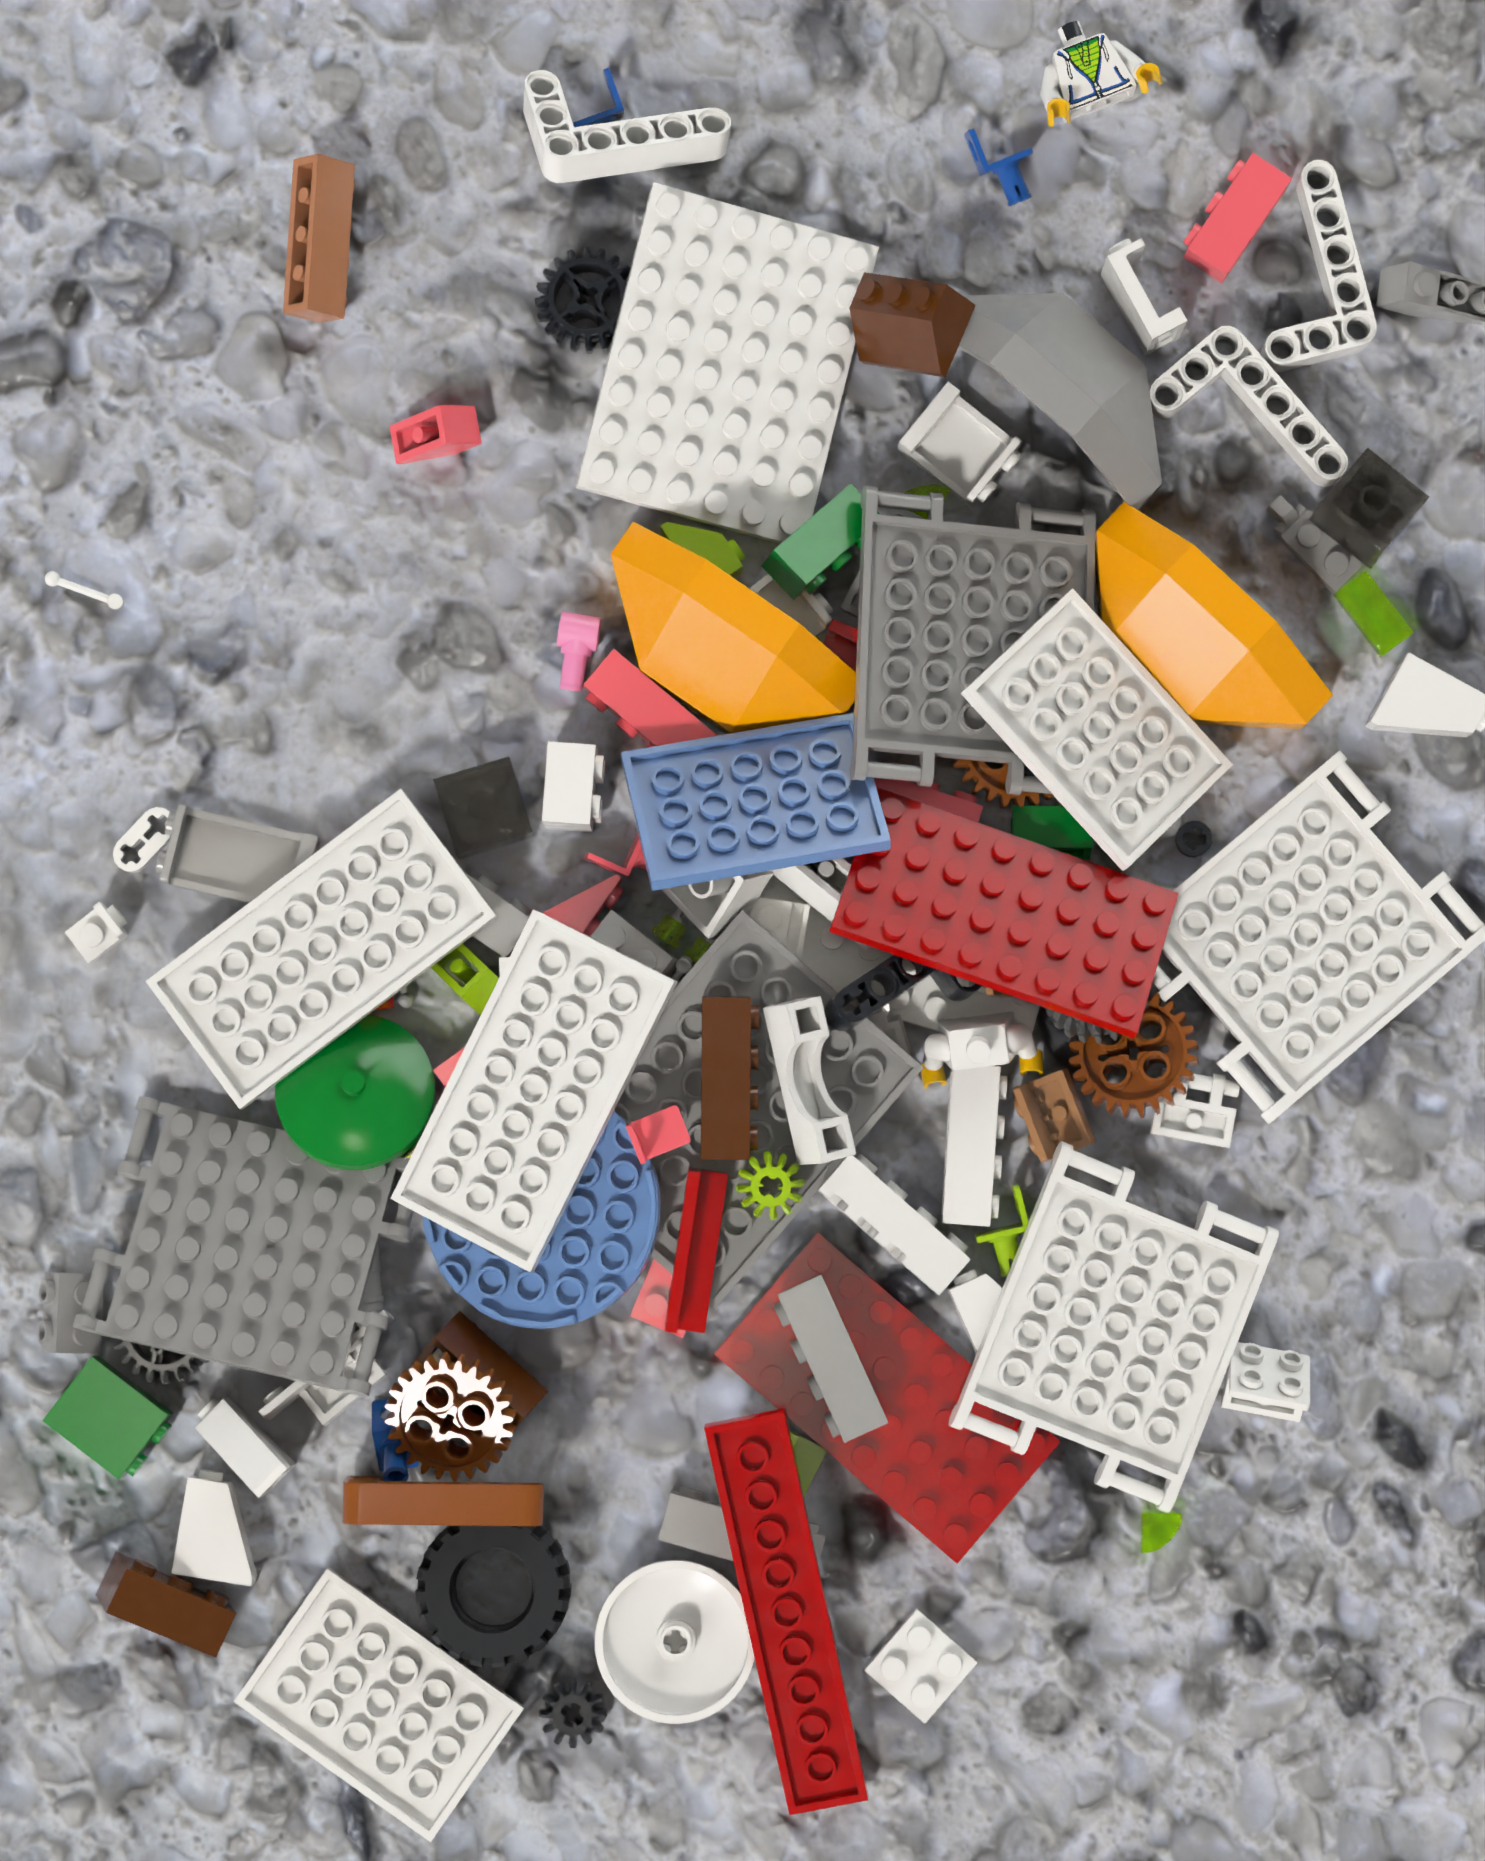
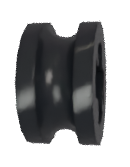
M1200 821L1185 823L1178 829L1175 835L1177 849L1187 857L1195 858L1203 855L1212 844L1211 830ZM1193 829H1197L1201 832L1199 837L1204 836V844H1198L1194 850H1191L1186 846L1189 842L1183 841V835L1190 834Z

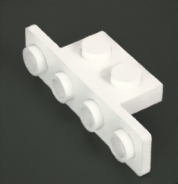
M385 1310L378 1313L389 1317L388 1324L394 1320L393 1316ZM357 1325L359 1330L353 1335L342 1377L353 1378L366 1330L364 1326ZM375 1358L368 1381L372 1384L371 1389L388 1376ZM295 1381L286 1389L280 1386L268 1394L263 1400L265 1406L258 1412L264 1419L271 1420L301 1396L322 1425L327 1426L362 1396Z

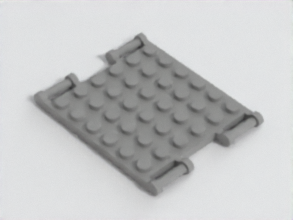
M865 485L861 494L862 528L853 758L850 768L851 780L865 781L866 777L915 781L918 786L931 787L934 779L935 757L1007 763L1008 773L1005 783L1007 794L1020 795L1022 791L1052 794L1037 777L1024 776L1025 764L961 695V692L1072 588L1094 611L1095 510L1081 509L1080 512L1036 508L1031 507L1030 503L1017 502L1014 510L1015 529L943 521L944 498L942 493L930 492L928 496L878 491L876 486ZM878 507L923 511L926 512L928 519L877 514ZM1031 523L1075 527L1079 529L1080 535L1031 530ZM868 751L919 755V765L868 761Z
M139 1096L135 1108L139 1112L124 1161H120L117 1174L146 1182L126 1254L124 1256L105 1249L95 1248L91 1260L95 1264L80 1314L75 1315L72 1326L79 1330L368 1397L372 1385L368 1382L381 1332L387 1329L389 1317L374 1312L360 1311L380 1236L403 1242H410L413 1229L410 1228L413 1210L399 1204L395 1222H384L397 1172H404L410 1158L398 1157L385 1165L366 1170L336 1169L323 1165L305 1155L290 1140L285 1130ZM158 1116L164 1118L151 1167L141 1166L140 1162L153 1117ZM110 1267L121 1271L107 1320L103 1321L96 1319L107 1276ZM356 1325L364 1326L366 1330L353 1378L342 1377Z

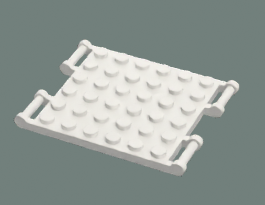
M1341 750L1173 890L1178 892L1179 895L1162 952L1180 974L1171 980L1158 965L1153 979L1154 985L1160 990L1157 993L1160 994V998L1164 1002L1189 983L1237 1039L1239 1044L1216 1064L1223 1072L1228 1070L1262 1110L1261 1116L1267 1124L1280 1116L1485 941V924L1449 884L1451 879L1444 871L1436 875L1421 889L1371 831L1370 828L1386 816L1391 809L1384 801L1380 803L1346 764L1347 757ZM1333 772L1369 813L1363 819L1359 817L1326 778L1329 774ZM1435 893L1441 897L1471 932V935L1466 940L1431 901L1430 898ZM1247 1053L1283 1093V1096L1276 1102L1240 1061Z
M1061 1141L1055 1149L1051 1167L958 1402L951 1412L948 1425L958 1430H962L964 1427L1011 1446V1451L1020 1455L1026 1453L1036 1427L1042 1428L1105 1454L1103 1462L1096 1471L1094 1484L1103 1488H1108L1109 1486L1152 1502L1155 1504L1156 1509L1169 1513L1175 1504L1229 1366L1231 1356L1234 1353L1272 1256L1279 1231L1270 1226L1259 1227L1218 1210V1205L1207 1200L1202 1203L1198 1211L1194 1229L1126 1202V1198L1135 1177L1134 1170L1124 1166L1118 1169L1074 1151L1073 1145ZM1069 1165L1113 1183L1112 1194L1109 1195L1065 1177L1064 1174L1067 1166ZM1212 1225L1256 1242L1257 1249L1255 1254L1209 1236ZM974 1402L1022 1420L1019 1429L1015 1431L970 1413ZM1120 1460L1167 1478L1164 1487L1160 1489L1117 1472Z

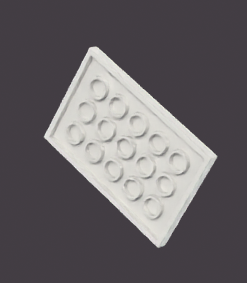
M1073 588L961 692V695L1122 871L1132 865L1233 765Z
M329 1567L234 1700L240 1707L429 1842L436 1836L525 1707L462 1661L449 1655V1652L438 1646L431 1639Z

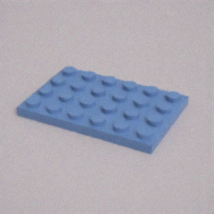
M854 713L621 752L622 767L652 891L890 850L891 839L874 778L866 777L865 781L851 780L850 768L853 758Z

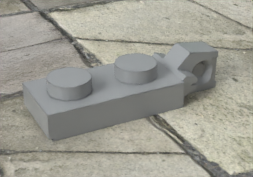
M1279 495L1266 509L1280 523L1274 529L1280 536L1279 540L1331 593L1335 594L1362 568L1363 564L1309 509L1306 510L1301 504L1294 509L1291 504Z

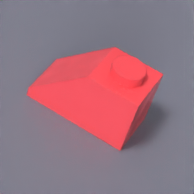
M438 405L389 426L396 464L456 455L482 444L475 406Z

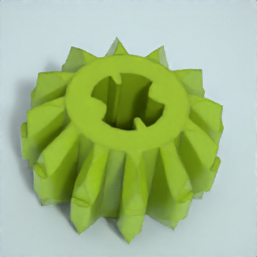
M768 1150L764 1151L765 1164L761 1166L757 1158L754 1156L750 1157L749 1163L755 1169L753 1173L744 1168L739 1169L738 1174L742 1178L750 1180V1183L737 1184L736 1191L741 1193L751 1191V1194L743 1198L741 1204L743 1207H748L757 1201L758 1203L753 1213L755 1217L759 1218L766 1206L769 1207L770 1219L776 1220V1206L781 1205L787 1215L792 1213L790 1205L786 1202L787 1198L795 1202H801L802 1195L792 1191L791 1188L802 1187L805 1185V1181L803 1178L789 1179L790 1176L800 1169L799 1165L793 1163L784 1170L783 1166L786 1163L787 1155L781 1153L776 1164H772V1155ZM767 1175L772 1180L778 1177L782 1184H777L779 1191L774 1195L769 1190L764 1193L759 1190V1187L764 1186L761 1179Z

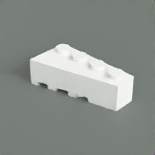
M859 1154L857 1158L853 1155L846 1157L818 1189V1192L940 1296L971 1260L964 1254L969 1247L952 1232L947 1237L934 1227L939 1221L922 1206L914 1210L904 1201L908 1194L892 1180L887 1184L880 1180L874 1174L878 1168L862 1154Z

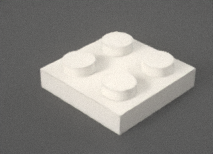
M916 1608L867 1664L864 1671L925 1724L975 1667L977 1661Z

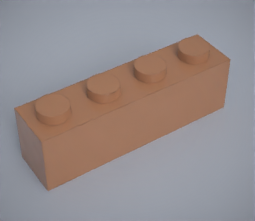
M322 154L293 159L283 314L317 323L340 320L345 317L350 231L352 228V200L355 188V164Z

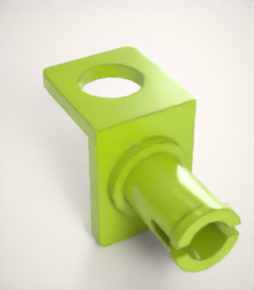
M1017 1183L1011 1184L1020 1223L974 1234L977 1243L989 1241V1243L994 1244L1000 1277L1008 1275L1010 1270L1008 1259L1011 1258L1013 1263L1019 1248L1017 1237L1020 1236V1233L1025 1232L1028 1225L1020 1186Z

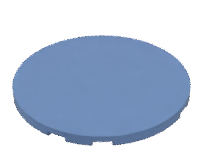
M616 1111L613 1112L534 1272H529L423 1216L427 1243L430 1244L433 1256L439 1266V1271L453 1290L477 1308L479 1312L509 1325L537 1329L557 1328L587 1320L603 1312L626 1294L638 1280L651 1257L658 1236L661 1216L660 1188L652 1159H648L646 1163L640 1164L626 1129L628 1122Z

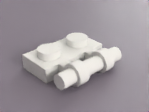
M1161 1068L1160 1077L1165 1073L1167 1068ZM1194 1073V1081L1182 1080L1181 1083L1186 1088V1092L1188 1088L1209 1092L1208 1103L1187 1100V1093L1183 1095L1174 1091L1172 1097L1175 1105L1172 1107L1163 1100L1159 1102L1160 1114L1157 1115L1155 1111L1153 1112L1150 1134L1228 1149L1231 1144L1237 1109L1221 1106L1223 1095L1237 1098L1240 1084L1237 1081L1227 1080L1226 1076L1213 1073L1211 1077Z

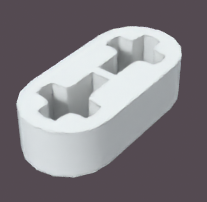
M160 807L149 809L122 836L113 850L114 862L119 868L131 873L140 872L169 843L171 835H163L157 832L149 840L145 836L153 828V825L150 823L151 818L154 816L158 819H162L164 816L168 818L170 811ZM143 840L146 844L138 852L141 858L140 862L136 864L130 861L125 864L123 862L126 854L123 852L124 847L134 848Z

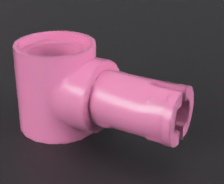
M562 611L557 637V646L561 647L560 653L564 654L559 689L582 692L587 657L591 658L592 652H597L601 617Z

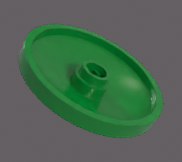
M370 1014L275 1085L276 1108L283 1128L290 1140L311 1159L323 1165L341 1170L372 1169L402 1156L421 1137L433 1113L436 1098L433 1070L421 1044L400 1025L388 1019Z

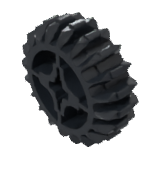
M584 247L582 250L583 258L576 259L574 250L567 251L568 263L565 264L559 257L554 259L557 272L549 268L543 270L544 277L550 283H537V290L545 295L535 298V305L539 308H546L537 314L539 322L550 321L545 327V333L549 336L560 331L556 338V343L559 346L565 344L570 338V349L572 352H577L580 343H585L586 353L592 354L594 350L593 343L600 342L602 351H607L609 349L607 338L611 337L613 340L627 284L625 279L629 276L630 267L626 265L616 270L620 263V258L617 255L612 256L608 262H605L606 252L604 249H599L596 258H591L589 247ZM591 272L601 274L607 278L605 280L600 278L595 282H586L577 274ZM566 282L570 287L573 297L565 305L566 310L559 314L556 309V298L560 288ZM617 287L621 296L617 312L610 319L606 314L603 303L610 296V291ZM579 290L588 298L594 297L597 311L587 303L582 304ZM588 318L593 320L597 326L600 325V327L582 329L570 325L569 322L575 323L580 319Z

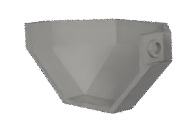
M1064 293L964 296L975 304V308L958 348L995 369L1066 431L1122 497L1124 502L1140 511L1162 484L1146 365Z

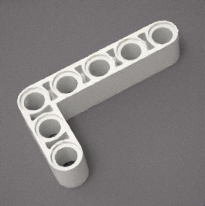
M537 70L531 72L525 79L523 113L541 171L549 181L566 183L721 159L728 150L731 118L722 109L703 108L574 127L560 81L556 75L546 70Z
M1313 160L1303 168L1296 183V192L1330 317L1272 332L1263 344L1260 355L1275 372H1283L1361 352L1369 345L1377 331L1376 319L1334 167L1324 160ZM1310 175L1320 176L1325 182V188H1312L1307 182V177ZM1320 212L1330 213L1335 219V225L1332 227L1323 226L1319 223L1317 214ZM1330 249L1340 250L1345 256V263H1332L1327 257V251ZM1342 286L1351 288L1355 293V300L1352 302L1343 301L1337 294V288ZM1350 324L1360 325L1364 329L1366 337L1359 340L1352 338L1347 331V326ZM1313 333L1322 334L1327 340L1328 347L1324 349L1314 348L1309 341V335ZM1274 343L1285 344L1290 351V357L1285 359L1277 358L1271 351V345Z
M1228 325L1214 330L1151 385L1149 392L1153 416L1164 419L1170 418L1179 412L1221 376L1316 485L1322 487L1331 486L1337 483L1347 470L1348 458L1344 450L1247 338L1235 327ZM1221 339L1228 340L1233 344L1235 352L1231 355H1223L1217 351L1215 342ZM1191 364L1199 365L1205 372V378L1197 381L1190 379L1185 372V367ZM1244 369L1255 370L1260 376V383L1256 385L1245 383L1241 378V371ZM1161 389L1169 390L1175 397V403L1168 406L1160 404L1156 399L1155 392ZM1271 398L1280 399L1285 405L1286 412L1280 415L1273 414L1267 408V400ZM1295 428L1306 429L1311 435V443L1299 444L1293 438L1292 431ZM1323 457L1331 458L1337 465V472L1334 474L1322 472L1319 468L1318 460Z

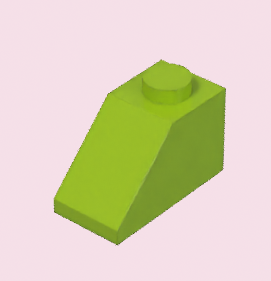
M666 522L660 526L664 538L707 559L733 578L743 573L741 561L746 558L734 539L727 542L722 533Z
M462 943L431 967L481 1016L499 978Z

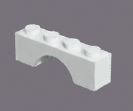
M821 996L795 999L764 1007L763 1011L798 1165L822 1164L855 1155L856 1151L848 1115L834 1104L826 1090L822 1077L821 1051L825 1040L830 1035Z

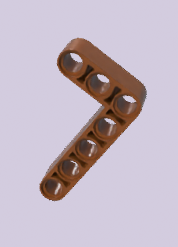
M347 1476L343 1481L342 1523L353 1525L542 1526L544 1484L382 1481V1477Z

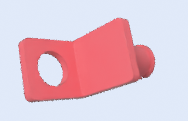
M638 831L622 867L592 853H585L583 857L584 860L623 878L629 877L632 869L634 870L636 867L647 871Z
M676 1105L626 1124V1129L640 1164H644L648 1159L688 1144L691 1140L679 1108Z

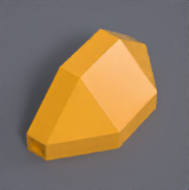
M1125 502L1096 530L1095 573L1098 617L1197 725L1302 729L1333 696L1278 622L1194 544Z
M632 522L611 552V559L641 672L670 696L725 734L847 713L855 701L856 672L800 623L707 559Z

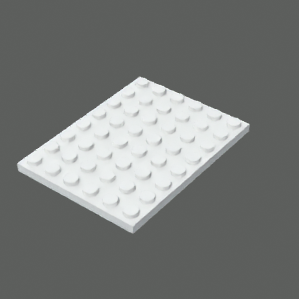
M653 182L575 488L781 544L813 516L856 342L849 308L864 272L873 273L879 247Z

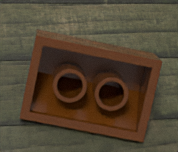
M864 272L849 308L859 361L869 365L946 378L975 304L947 284Z
M461 1311L440 1330L415 1360L424 1366L427 1356L431 1354L437 1363H440L444 1352H448L451 1362L456 1363L462 1353L465 1354V1365L471 1366L474 1361L480 1360L479 1371L481 1373L493 1368L494 1373L490 1380L493 1383L504 1380L506 1383L500 1394H512L513 1396L510 1405L506 1408L516 1410L515 1418L510 1422L516 1428L549 1392ZM439 1386L432 1387L438 1395L449 1396L444 1388ZM469 1405V1408L474 1413L485 1414L483 1408L479 1405ZM447 1413L446 1417L454 1420V1416ZM481 1429L477 1430L479 1434L483 1433Z

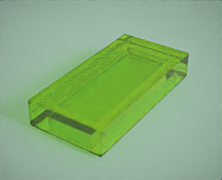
M1367 571L1360 574L1333 595L1380 658L1414 633Z

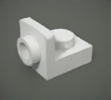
M101 902L96 903L93 906V911L65 931V934L89 964L95 962L129 936L123 929L127 921L113 904L107 908Z

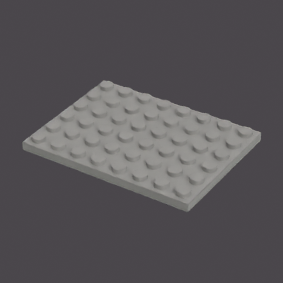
M743 910L738 913L675 986L614 1110L630 1123L676 1105L691 1140L688 1144L651 1158L657 1174L661 1198L660 1226L651 1256L671 1274L673 1273L688 1167L728 1173L709 1306L713 1310L846 1158L822 1164L799 1165L800 1169L790 1176L789 1179H804V1186L791 1188L792 1191L802 1195L801 1202H795L787 1198L786 1202L792 1209V1213L789 1215L783 1211L781 1205L776 1206V1220L770 1219L769 1207L766 1206L762 1215L759 1218L755 1217L753 1213L758 1203L757 1201L748 1207H743L741 1204L743 1198L751 1194V1191L744 1193L736 1191L737 1184L750 1183V1180L742 1178L738 1171L740 1168H744L753 1173L755 1169L750 1165L749 1160H701L702 996H750L751 1005H759V1029H751V1045H758V1070H750V1086H758V1110H750V1126H758V1150H750V1157L754 1156L757 1158L761 1166L765 1164L764 1151L769 1150L771 1152L772 1164H776L778 1156L784 1153L787 1155L786 1163L783 1166L785 1170L791 1164H798L763 1008L795 999L821 996L823 1008L825 1009L828 1001L838 993ZM850 1003L845 1007H841L845 1013L855 1009ZM868 1018L847 1031H837L827 1024L830 1036L825 1040L821 1051V1072L826 1090L834 1104L848 1115L855 1147L924 1068ZM767 1175L761 1179L764 1186L759 1187V1190L762 1193L769 1190L774 1195L779 1191L777 1184H782L778 1177L772 1180Z

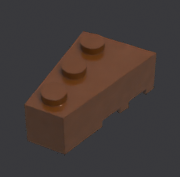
M117 1551L96 1593V1597L107 1614L213 1657H217L237 1614L228 1603L230 1598L212 1589H207L205 1593L192 1587L193 1583L186 1578L176 1574L166 1575L145 1561L134 1560Z

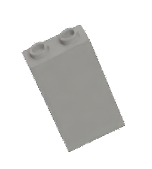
M178 804L177 811H170L168 815L165 834L171 836L167 851L161 850L159 853L156 873L161 874L160 881L167 885L250 903L319 850L321 839L318 836L307 833L291 832Z

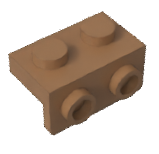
M1068 1068L1013 1088L1015 1094L1013 1099L1014 1107L1018 1115L1025 1120L1029 1131V1146L1032 1152L1039 1157L1041 1163L1053 1158L1055 1149L1061 1141L1073 1145V1150L1096 1142Z

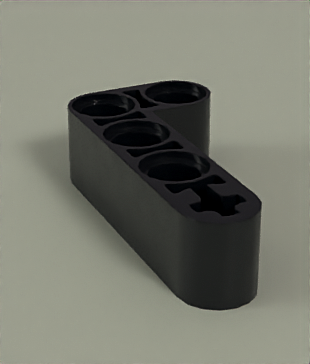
M892 955L839 991L828 1001L824 1012L827 1024L837 1031H847L929 976L932 977L942 993L953 1001H963L969 998L982 985L969 981V987H965L958 982L956 976L908 960L914 965L916 974L911 975L902 966V960L908 959ZM871 980L879 982L884 987L885 996H880L873 991ZM857 998L860 1005L853 1011L845 1013L841 1007H845Z

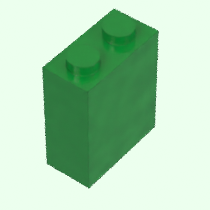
M99 1355L91 1356L42 1421L119 1480L124 1478L127 1473L133 1477L140 1470L148 1458L143 1453L153 1441L158 1445L171 1429L172 1425L167 1421L173 1415V1412Z

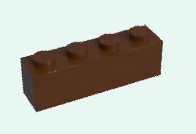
M702 996L701 1160H750V1150H758V1126H750V1110H758V1086H750V1070H758V1045H751V1029H759V1005H751L750 996Z

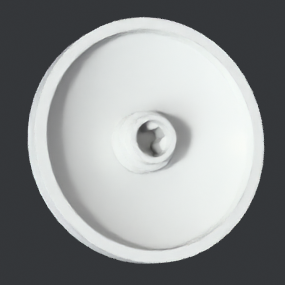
M683 1559L661 1560L633 1571L616 1585L609 1594L601 1609L596 1625L595 1654L600 1673L607 1687L628 1709L656 1722L668 1724L690 1723L720 1711L743 1688L755 1659L740 1591L720 1572L694 1561Z

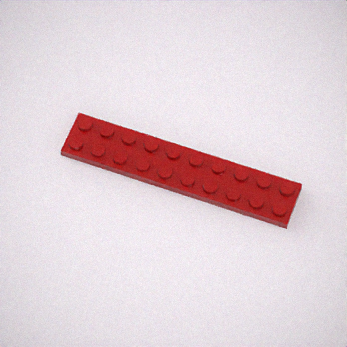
M782 1408L707 1423L704 1426L789 1815L868 1801L869 1794L785 1409Z

